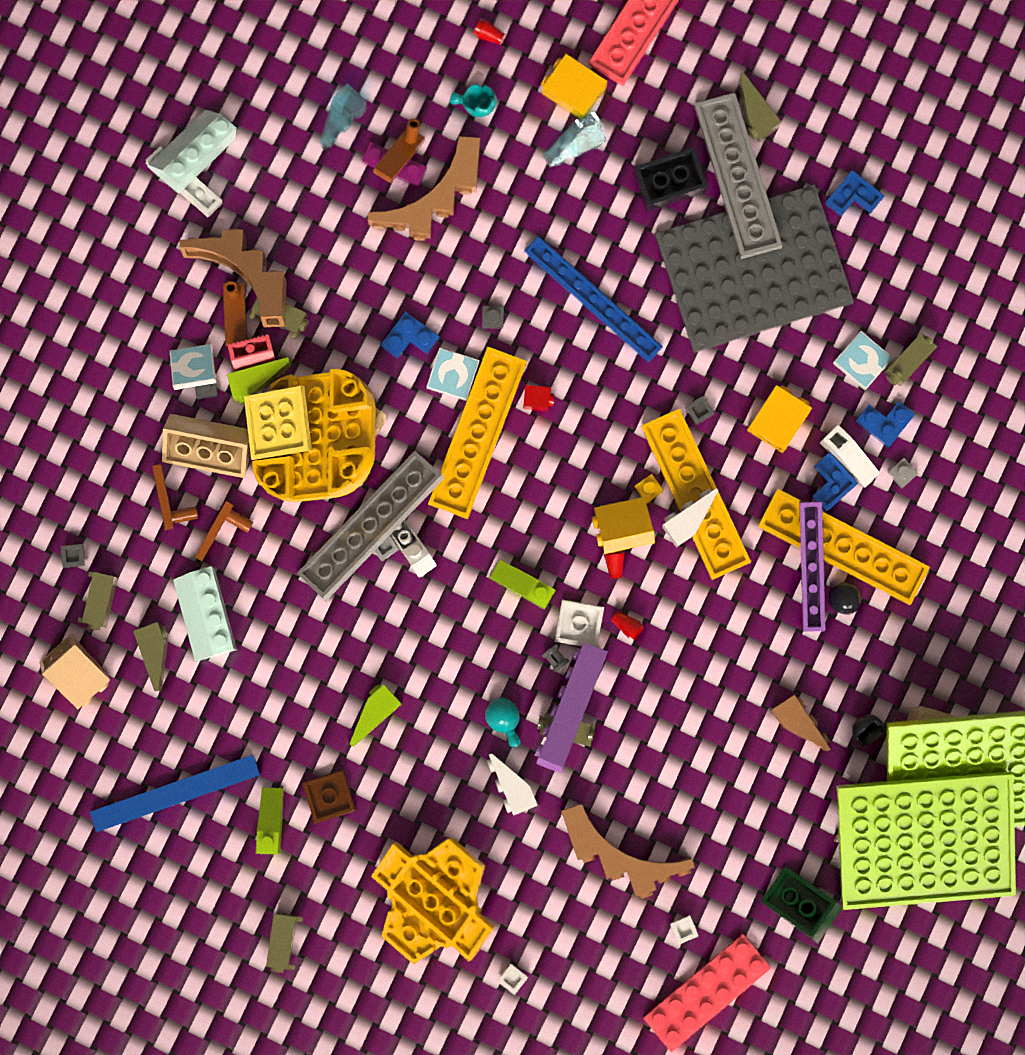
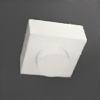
M690 915L670 923L678 944L699 936Z
M510 964L497 981L515 995L528 976L513 964Z

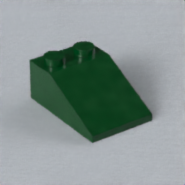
M786 866L761 899L764 905L817 944L842 910L838 902Z

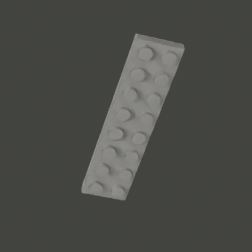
M735 93L695 103V111L741 259L781 249L782 242Z
M414 451L297 574L327 601L444 479L443 475Z

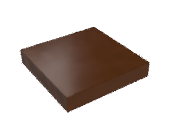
M344 769L302 782L314 824L356 811Z

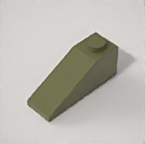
M743 73L739 77L738 84L746 126L748 127L747 131L753 139L756 138L760 142L780 127L781 121Z
M156 622L133 632L154 692H160L163 686L168 647L166 638L169 637L165 625L162 626L161 623Z

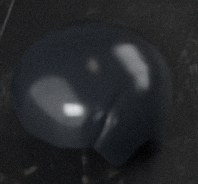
M841 582L833 586L829 592V604L835 612L851 615L859 610L862 604V595L855 585Z
M862 715L852 725V736L864 746L877 740L886 730V726L876 715Z

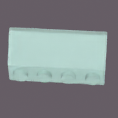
M204 110L148 164V168L179 194L236 139V127L221 114Z
M212 566L174 579L195 662L236 651L215 568Z

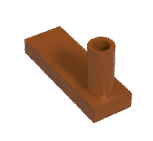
M412 118L408 120L405 131L374 167L373 173L389 183L393 182L424 143L425 137L419 134L420 122L417 119Z
M230 281L223 283L226 347H228V344L232 345V343L236 344L237 341L247 340L244 282L234 283Z
M161 464L152 466L165 531L174 529V523L198 519L196 506L170 511Z
M226 501L195 558L203 561L225 521L247 533L253 521L232 510L234 505Z

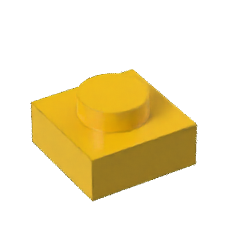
M652 474L634 486L641 498H645L646 504L664 492Z

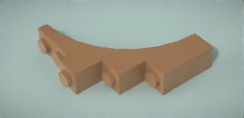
M459 137L456 154L449 170L430 193L417 202L400 209L386 212H368L369 226H372L374 229L393 227V230L405 231L408 228L409 235L414 240L425 241L426 238H431L433 214L440 218H448L449 215L454 216L455 191H459L463 195H471L472 192L476 193L480 138Z
M243 229L222 230V238L209 237L180 240L179 247L184 258H200L214 261L232 269L244 278L258 297L260 318L264 327L285 326L287 282L284 273L277 270L266 272V258L263 250L251 249L246 251L247 240Z
M582 804L561 810L577 860H582L583 863L594 860V855L598 854L606 878H611L612 881L623 878V873L627 872L636 897L640 896L643 899L652 896V891L657 890L654 881L658 880V883L671 880L670 876L677 873L679 877L691 873L690 869L695 867L691 858L675 862H652L624 854L610 845L596 831L589 821Z

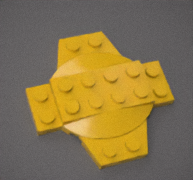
M452 837L428 854H415L414 856L399 843H394L371 876L387 890L388 899H391L392 902L391 910L387 914L382 937L413 964H416L439 947H453L468 961L472 960L495 928L490 921L480 914L482 909L479 907L477 892L485 865Z

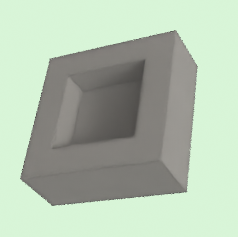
M903 458L888 474L902 489L918 475V472Z
M389 535L375 552L380 560L384 561L400 549L391 535Z

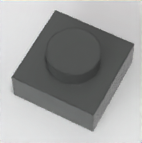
M483 306L482 328L503 329L504 306Z
M216 383L195 386L197 400L218 396Z
M704 396L685 407L695 425L700 424L715 414Z
M83 544L61 546L63 568L86 566Z

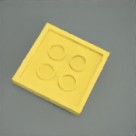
M304 386L244 396L251 460L312 450Z

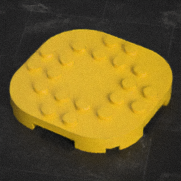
M330 369L328 373L299 377L287 375L276 380L270 385L271 389L268 392L297 386L305 387L312 450L252 461L254 476L258 484L270 495L287 502L336 498L354 491L367 478L375 457L376 409L375 400L368 385L352 373L341 369Z

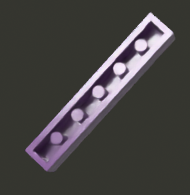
M821 500L799 501L803 631H825Z
M583 643L581 649H576L573 660L576 661L574 668L569 667L565 679L569 680L566 687L562 685L558 698L561 699L559 706L554 705L550 717L554 718L551 725H546L543 733L546 740L544 745L539 743L535 756L538 757V765L559 773L562 772L608 651L587 643Z

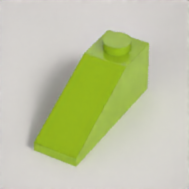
M286 357L227 374L233 399L236 402L245 403L244 396L260 394L291 366L290 359Z
M499 560L489 577L545 610L555 593V589L502 560Z
M378 684L369 692L371 696L367 699L350 741L352 747H355L402 705L386 685L380 687Z
M262 787L256 854L281 853L284 788Z

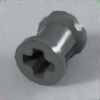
M557 644L542 655L553 666L554 672L569 662V659H565L558 650Z

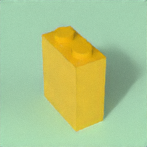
M565 54L562 59L559 58L554 64V71L551 76L547 75L541 84L543 86L542 94L584 121L607 88V80Z
M776 385L747 431L783 453L812 407L809 406L810 403L801 397L797 399L791 395V390L781 385L779 387Z
M644 497L594 508L595 516L592 517L594 529L599 530L596 538L598 546H603L604 554L655 543L654 530Z

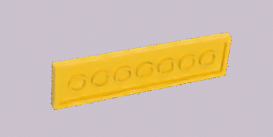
M487 347L440 471L444 479L433 490L428 505L465 519L469 518L525 370L526 360Z
M680 408L641 425V429L680 513L683 511L681 507L691 500L693 503L700 500L699 495L709 488L711 491L716 489V485ZM717 492L696 534L692 536L711 580L751 563L719 492Z
M777 489L758 527L800 549L799 501L801 500ZM822 512L823 561L911 605L930 567Z

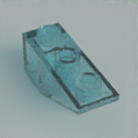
M348 83L332 99L320 140L323 150L327 147H332L337 141L336 137L341 132L345 133L351 127V122L356 117H361L366 111V100Z
M593 112L575 120L543 155L550 167L560 165L572 157H578L582 153L598 148L606 143L607 139L600 119Z

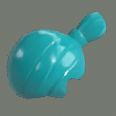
M473 84L464 95L452 92L449 103L453 105L463 104L464 108L471 115L483 118L491 114L495 109L497 96L490 87Z
M507 698L492 700L485 711L486 722L494 731L505 733L508 736V744L512 748L517 747L521 743L514 730L520 720L517 706Z

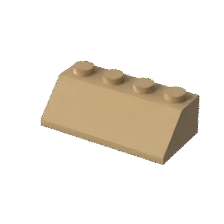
M174 414L169 415L163 428L162 462L245 478L250 457L248 429Z

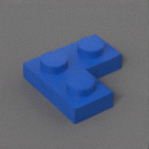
M852 170L825 204L841 217L854 201L871 214L885 195Z
M405 312L380 346L398 359L409 343H412L425 354H428L440 337Z
M898 401L885 417L869 404L855 422L889 448L915 416V413Z
M830 452L813 466L827 482L812 496L814 500H821L822 509L825 512L858 484Z

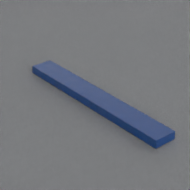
M537 236L524 250L526 255L645 361L649 363L663 348L659 342L542 238Z
M254 755L96 809L91 811L90 815L96 832H100L260 775Z

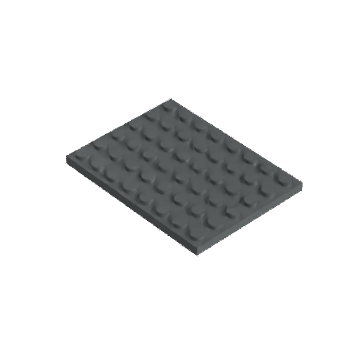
M815 185L768 199L782 242L781 249L741 259L727 212L655 234L693 353L854 303Z

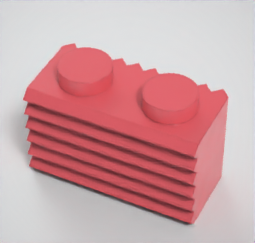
M267 334L249 340L245 339V341L241 340V342L237 341L236 344H228L235 372L276 361L270 337Z

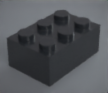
M694 147L635 166L633 169V176L646 212L706 193L708 187Z

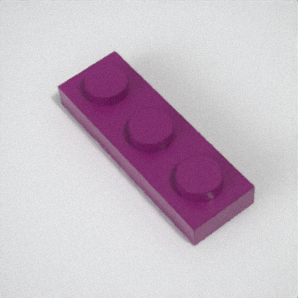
M370 142L361 161L374 168L387 153L388 149ZM409 160L396 178L419 188L427 167Z

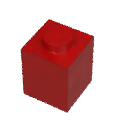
M525 385L523 409L548 412L549 406H553L554 394L550 393L551 387Z

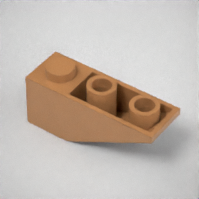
M792 695L771 709L782 728L824 751L830 750L828 737L824 733L820 734L816 728L818 726L817 721L812 715L808 716L804 710L806 705L800 697L796 698L795 695Z

